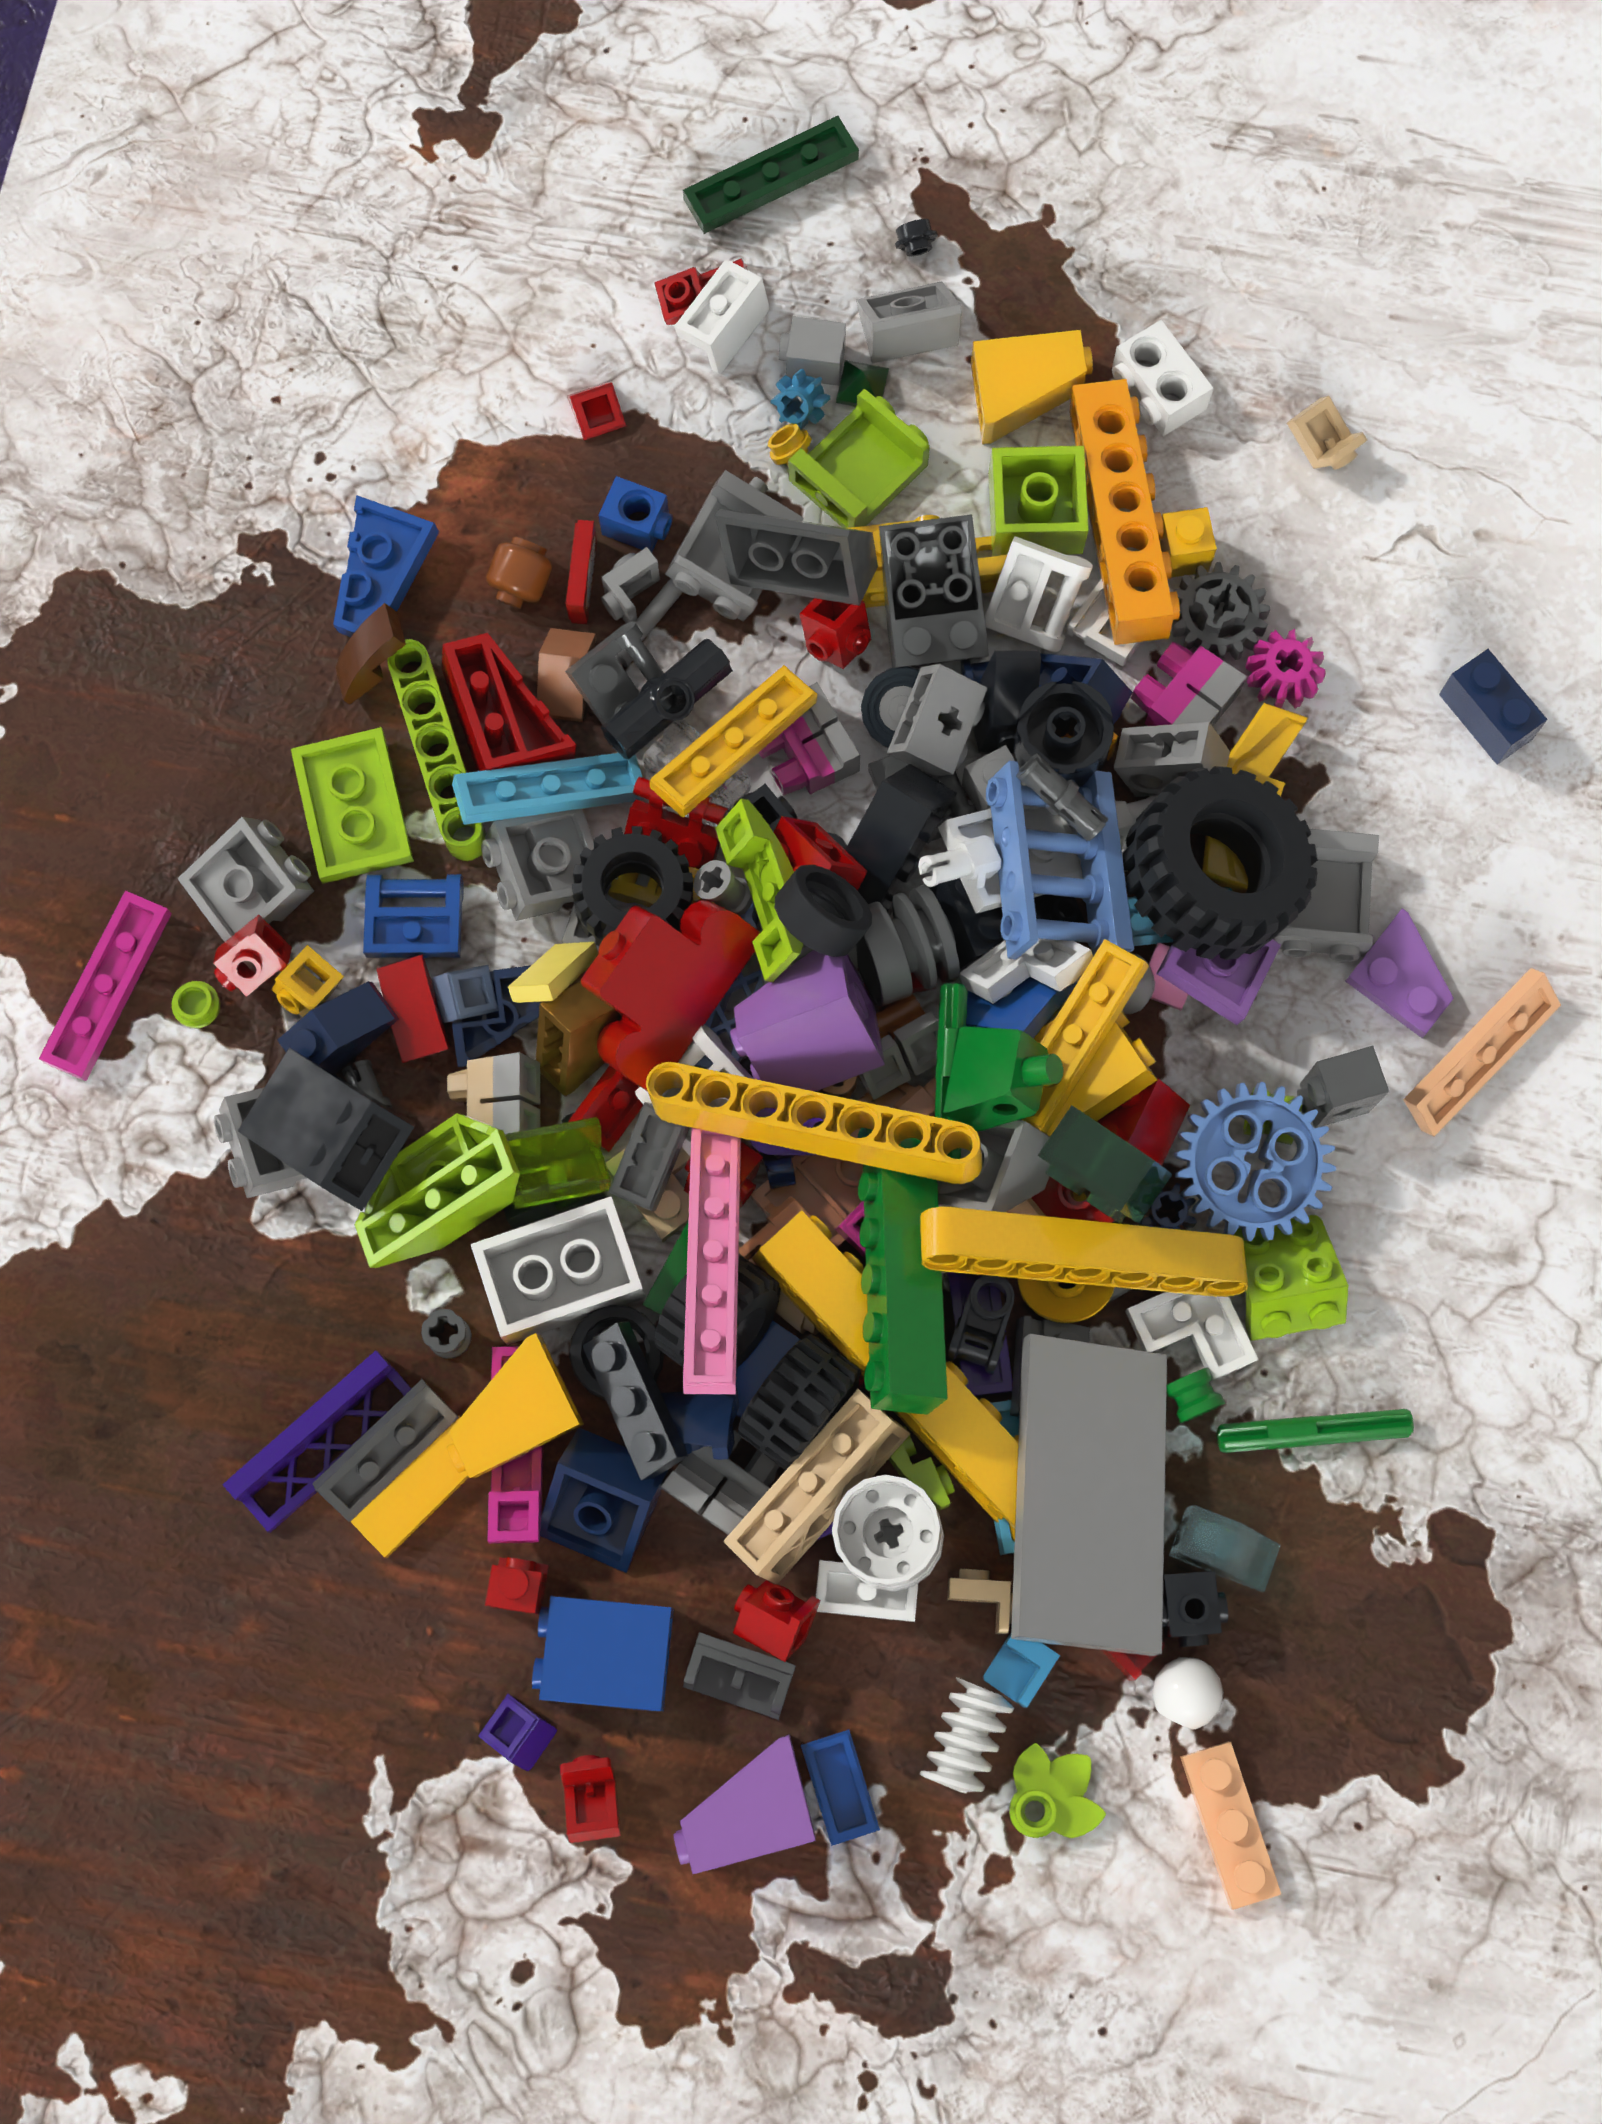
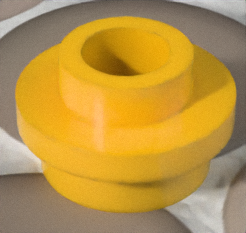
M792 423L783 426L768 440V447L771 450L770 458L776 465H788V460L800 448L808 453V447L812 440L807 430L800 429L797 424Z

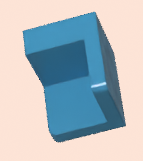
M1010 1633L984 1673L983 1680L1023 1708H1027L1060 1655L1040 1642L1011 1639Z

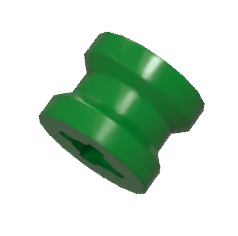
M1208 1367L1166 1385L1167 1396L1173 1398L1178 1406L1176 1416L1180 1424L1225 1404L1222 1395L1213 1390L1210 1383L1212 1374Z

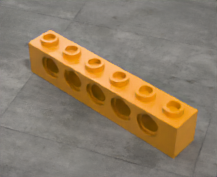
M1127 379L1073 385L1069 413L1076 446H1084L1087 506L1114 645L1169 639L1173 620H1177L1180 617V605L1177 592H1170L1167 580L1171 579L1172 575L1171 559L1168 551H1161L1159 540L1163 539V520L1160 512H1153L1151 501L1155 500V481L1153 474L1146 473L1143 462H1147L1148 451L1145 435H1138L1136 424H1139L1140 421L1138 399L1136 396L1130 397ZM1111 470H1120V471H1122V472H1121V473H1117V472H1113V471H1111ZM1120 508H1125V509H1129V510H1131V511H1130V512H1124V511H1121V510H1119V509H1120ZM1133 547L1139 549L1140 551H1130L1126 548ZM1134 587H1143L1149 591H1137Z

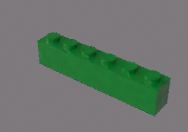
M861 1128L857 1138L866 1137L873 1130ZM908 1138L899 1143V1146L913 1148L919 1145L921 1140ZM863 1164V1173L858 1185V1196L860 1201H864V1220L860 1228V1244L862 1247H865L866 1266L861 1278L862 1292L867 1295L868 1311L863 1323V1338L865 1342H869V1362L864 1374L865 1388L867 1391H870L871 1409L928 1415L948 1399L942 1271L925 1268L922 1265L920 1215L925 1210L939 1207L937 1180Z

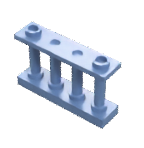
M1009 760L988 780L986 788V801L991 806L995 847L1001 858V869L998 871L1003 913L1001 935L1006 940L1007 958H1019L1036 944L1039 939L1073 940L1075 942L1088 943L1092 949L1093 957L1104 939L1128 952H1132L1134 944L1111 772L1095 771L1089 780L1079 787L1078 791L1103 815L1108 817L1104 828L1093 839L1086 841L1078 832L1075 835L1026 829L1023 805L1045 807L1046 803L1030 787L1021 785L1020 780L1016 777L1019 772L1018 761ZM1028 849L1077 854L1081 860L1083 879L1031 874ZM1034 894L1082 898L1086 903L1088 923L1036 919Z

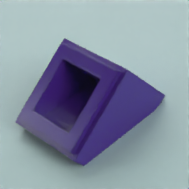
M507 1694L478 1736L509 1762L525 1771H529L555 1736L557 1730L516 1698Z

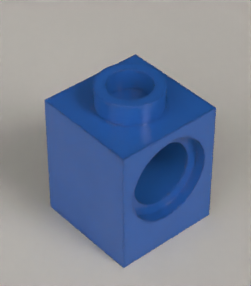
M618 476L615 477L598 515L603 536L641 550L647 547L651 553L658 539H666L673 520V515L669 513L666 494ZM635 512L648 514V517L641 521L628 519Z

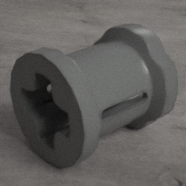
M450 1309L433 1311L422 1324L421 1334L424 1343L436 1355L442 1358L453 1359L459 1357L467 1351L471 1344L472 1334L470 1327ZM449 1323L455 1331H458V1334L451 1335L449 1339L450 1344L445 1345L436 1337V1334L442 1333L444 1331V1324Z

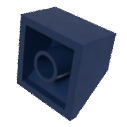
M578 1428L557 1463L541 1515L540 1536L627 1573L662 1491L661 1486L665 1482L668 1470L654 1479L641 1480L626 1447Z

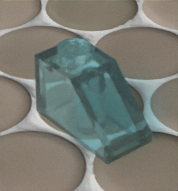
M1192 1505L1185 1509L1169 1556L1207 1571H1215L1217 1575L1260 1592H1265L1281 1545L1240 1522Z

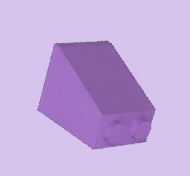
M812 950L783 971L774 982H768L734 1007L736 1028L730 1030L731 1039L740 1057L748 1056L751 1061L750 1069L753 1079L816 1092L885 1065L875 1005L848 954L841 957H831Z
M790 1734L779 1737L680 1821L682 1830H678L673 1834L680 1864L690 1863L692 1874L816 1841Z

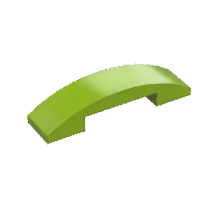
M740 799L715 827L727 865L743 869L763 929L752 943L764 980L774 982L801 954L803 943L794 937L780 921L774 908L775 896L794 871L783 847L768 823L749 800Z

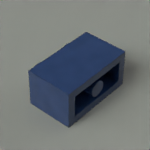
M1486 649L1453 672L1439 693L1444 702L1497 765L1533 740L1548 720L1489 649Z

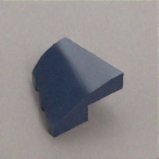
M531 965L490 972L499 1011L453 1021L452 1028L458 1067L467 1066V1060L478 1059L539 1018L541 1002H513L508 986Z
M737 1388L736 1394L661 1393L688 1454L709 1446L712 1447L713 1459H729L735 1444L733 1422L739 1409Z

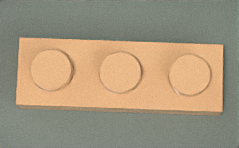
M1228 1741L1180 1756L1229 1908L1234 1910L1281 1895L1232 1743Z

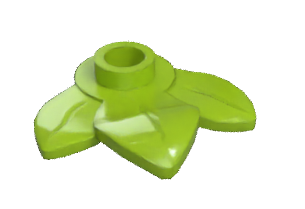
M1034 1743L1017 1758L1013 1770L1017 1792L1011 1799L1009 1816L1013 1826L1020 1833L1028 1837L1039 1838L1054 1831L1067 1838H1076L1092 1831L1102 1822L1106 1815L1105 1811L1098 1804L1083 1796L1087 1791L1091 1777V1758L1088 1755L1066 1754L1050 1762L1045 1751L1038 1744ZM1031 1801L1040 1802L1044 1809L1043 1816L1037 1821H1030L1025 1814L1026 1805Z

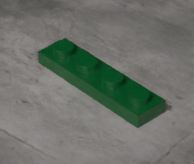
M837 115L683 189V200L703 234L859 160V149Z

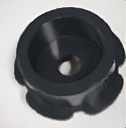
M929 219L914 220L896 229L898 241L895 243V247L902 251L905 250L906 255L909 257L922 255L932 249L931 243L935 241L938 233L932 230Z

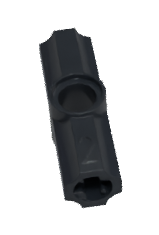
M704 639L660 677L648 680L641 688L638 696L600 727L605 739L624 759H630L672 722L687 717L693 710L694 704L733 671L730 666V660L722 649L717 647L710 639ZM669 687L673 693V703L665 711L661 705L660 697L664 689Z

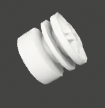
M881 1475L864 1479L846 1492L835 1510L832 1534L836 1552L854 1576L872 1588L896 1591L913 1587L931 1574L941 1558L944 1533L939 1513L926 1492L906 1478ZM890 1523L895 1530L902 1528L904 1530V1533L897 1537L899 1545L895 1548H890L886 1542L878 1544L877 1539L884 1535L882 1527L885 1524Z

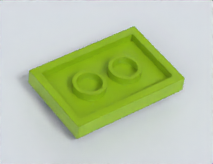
M382 727L291 749L317 871L322 884L414 862Z

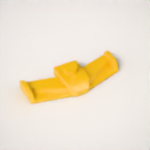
M1263 703L1231 750L1227 767L1232 768V774H1237L1240 770L1255 774V780L1262 784L1269 781L1279 788L1277 794L1281 797L1285 783L1269 777L1307 722L1308 717ZM1206 836L1202 871L1219 886L1229 887L1234 892L1246 893L1248 877L1240 859L1224 843Z

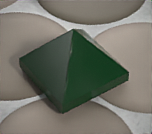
M845 360L836 403L856 407L857 395L863 389H866L874 397H883L889 368Z

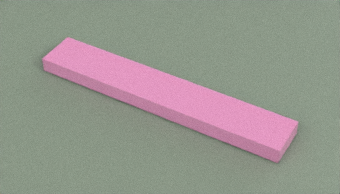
M692 1128L683 1393L736 1394L741 1138Z

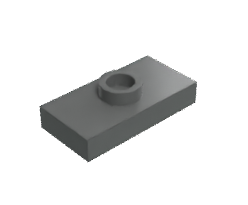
M644 1102L608 1192L647 1210L656 1211L690 1127L661 1120L655 1113L653 1104Z

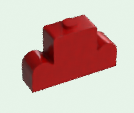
M697 901L684 911L680 922L681 933L659 916L639 906L631 907L616 930L607 934L602 940L598 949L599 954L581 979V985L622 1015L621 1020L608 1023L601 1030L597 1039V1050L600 1058L645 1091H647L646 1078L655 1066L664 1062H679L692 1043L695 1033L701 1026H704L755 952L752 941L761 932L736 913L710 901Z

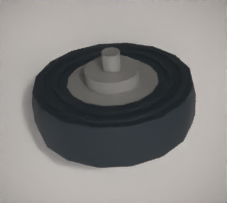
M910 667L889 668L877 675L865 689L861 703L862 720L870 736L884 747L889 748L920 671L918 669Z

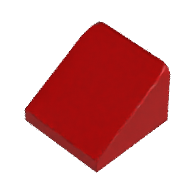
M612 382L602 383L567 395L583 440L626 427Z

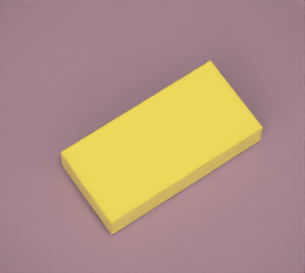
M595 942L555 944L508 986L512 1001L517 1003L553 1001L593 963L599 954Z

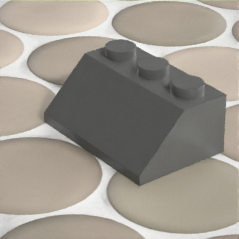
M718 509L715 515L730 584L860 605L878 568L873 532L740 511Z

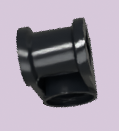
M984 1275L974 1282L962 1317L958 1318L946 1360L953 1362L956 1358L983 1366L986 1373L993 1375L1006 1336L1005 1329L1014 1304L1015 1294L1012 1285L1007 1279ZM987 1286L1000 1289L1005 1299L1004 1306L994 1312L983 1309L977 1300L978 1291ZM965 1342H969V1343H972V1344H975V1345L984 1347V1348H986L987 1350H984V1349H981V1348H978V1347H975V1346L966 1344Z

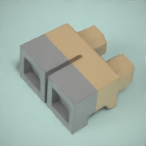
M517 1052L467 1060V1069L451 1073L447 1076V1092L450 1099L455 1102L467 1101L468 1117L503 1130L510 1150L540 1152V1109L532 1106L540 1105V1062Z

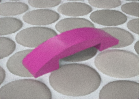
M519 1346L492 1347L491 1380ZM544 1445L492 1470L491 1492H489L488 1499L489 1544L539 1542L542 1513Z

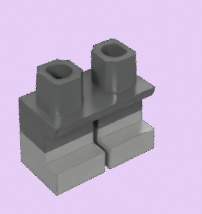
M734 1430L733 1432L735 1444L733 1446L730 1456L732 1455L740 1441L743 1439ZM708 1446L688 1454L689 1456L681 1461L675 1471L671 1472L661 1487L665 1492L698 1515H701L723 1481L727 1480L702 1516L729 1535L770 1489L769 1487L774 1481L780 1466L757 1450L743 1470L729 1459H713L712 1447Z

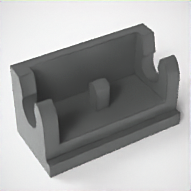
M699 1632L683 1681V1687L779 1720L796 1665Z

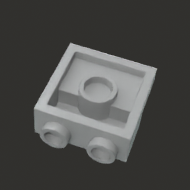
M582 809L493 821L485 836L486 840H483L481 845L485 864L489 868L496 867L501 880L497 885L499 903L504 910H512L515 921L557 912L563 904L573 902L572 884H574L573 871L575 864H581L580 854L585 847L590 850L594 849L593 837ZM611 884L608 885L604 894H607L611 887Z
M241 817L177 878L224 942L257 915H260L268 924L271 921H283L314 892L306 881L311 876L310 870L296 856L291 855L288 857L279 845L284 841L283 834L268 820L261 821Z
M264 1088L224 1097L219 1108L220 1114L214 1116L217 1137L220 1143L229 1142L234 1159L228 1160V1170L232 1184L235 1188L243 1187L247 1198L290 1188L295 1185L296 1181L307 1178L238 1132V1129Z

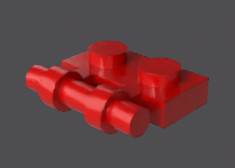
M639 776L635 783L633 794L648 799L649 803L637 799L634 801L629 810L624 834H631L632 826H641L643 835L650 836L652 829L661 832L662 842L666 844L672 839L678 845L679 856L685 854L689 867L700 869L709 861L716 860L720 842L715 827L706 823L709 821L719 824L727 815L728 808L712 803V797L708 796L688 813L689 818H683L679 814L668 811L667 807L670 806L650 788V780Z

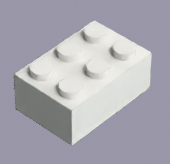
M612 1196L471 1244L500 1337L507 1345L524 1340L535 1333L541 1334L582 1320L594 1310L609 1305L623 1306L646 1298Z

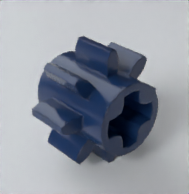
M1178 1183L1174 1185L1171 1191L1165 1192L1162 1191L1158 1184H1154L1151 1188L1153 1202L1147 1199H1140L1136 1207L1146 1212V1217L1138 1225L1181 1230V1225L1193 1228L1197 1220L1188 1215V1209L1194 1205L1196 1199L1189 1198L1185 1200L1179 1194L1180 1184ZM1162 1204L1166 1210L1173 1208L1176 1210L1177 1214L1173 1218L1172 1223L1167 1217L1159 1219L1157 1216V1212Z

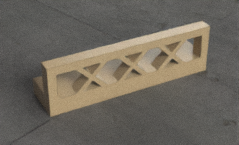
M857 1389L810 1442L800 1457L787 1468L723 1542L757 1576L778 1584L834 1521L835 1510L846 1492L862 1480L872 1478L911 1433L883 1410L871 1409V1399L864 1392Z

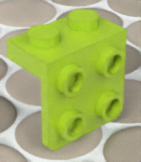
M1308 1215L1310 1222L1307 1224H1301L1294 1218H1291L1292 1234H1283L1278 1226L1275 1225L1273 1240H1264L1260 1229L1257 1228L1253 1240L1244 1241L1249 1287L1245 1291V1327L1250 1341L1264 1338H1279L1286 1334L1312 1329H1327L1334 1325L1346 1323L1349 1285L1323 1220L1319 1216ZM1238 1228L1234 1235L1243 1238L1242 1228Z

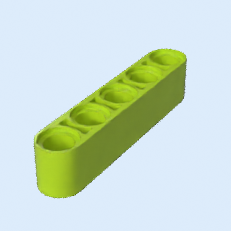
M405 639L406 645L387 659L390 674L442 838L453 857L462 861H471L482 855L481 845L482 841L486 840V830L483 822L463 824L456 797L449 799L440 797L441 791L445 787L452 785L455 774L467 773L429 654L425 646L419 641ZM416 661L421 663L418 670L412 673L401 672L404 665L409 662ZM430 702L435 704L434 708L427 714L419 715L414 713L415 708L422 703ZM442 743L448 745L447 750L440 756L433 757L427 755L429 748L435 744ZM462 827L475 829L473 836L466 841L453 839L454 833Z

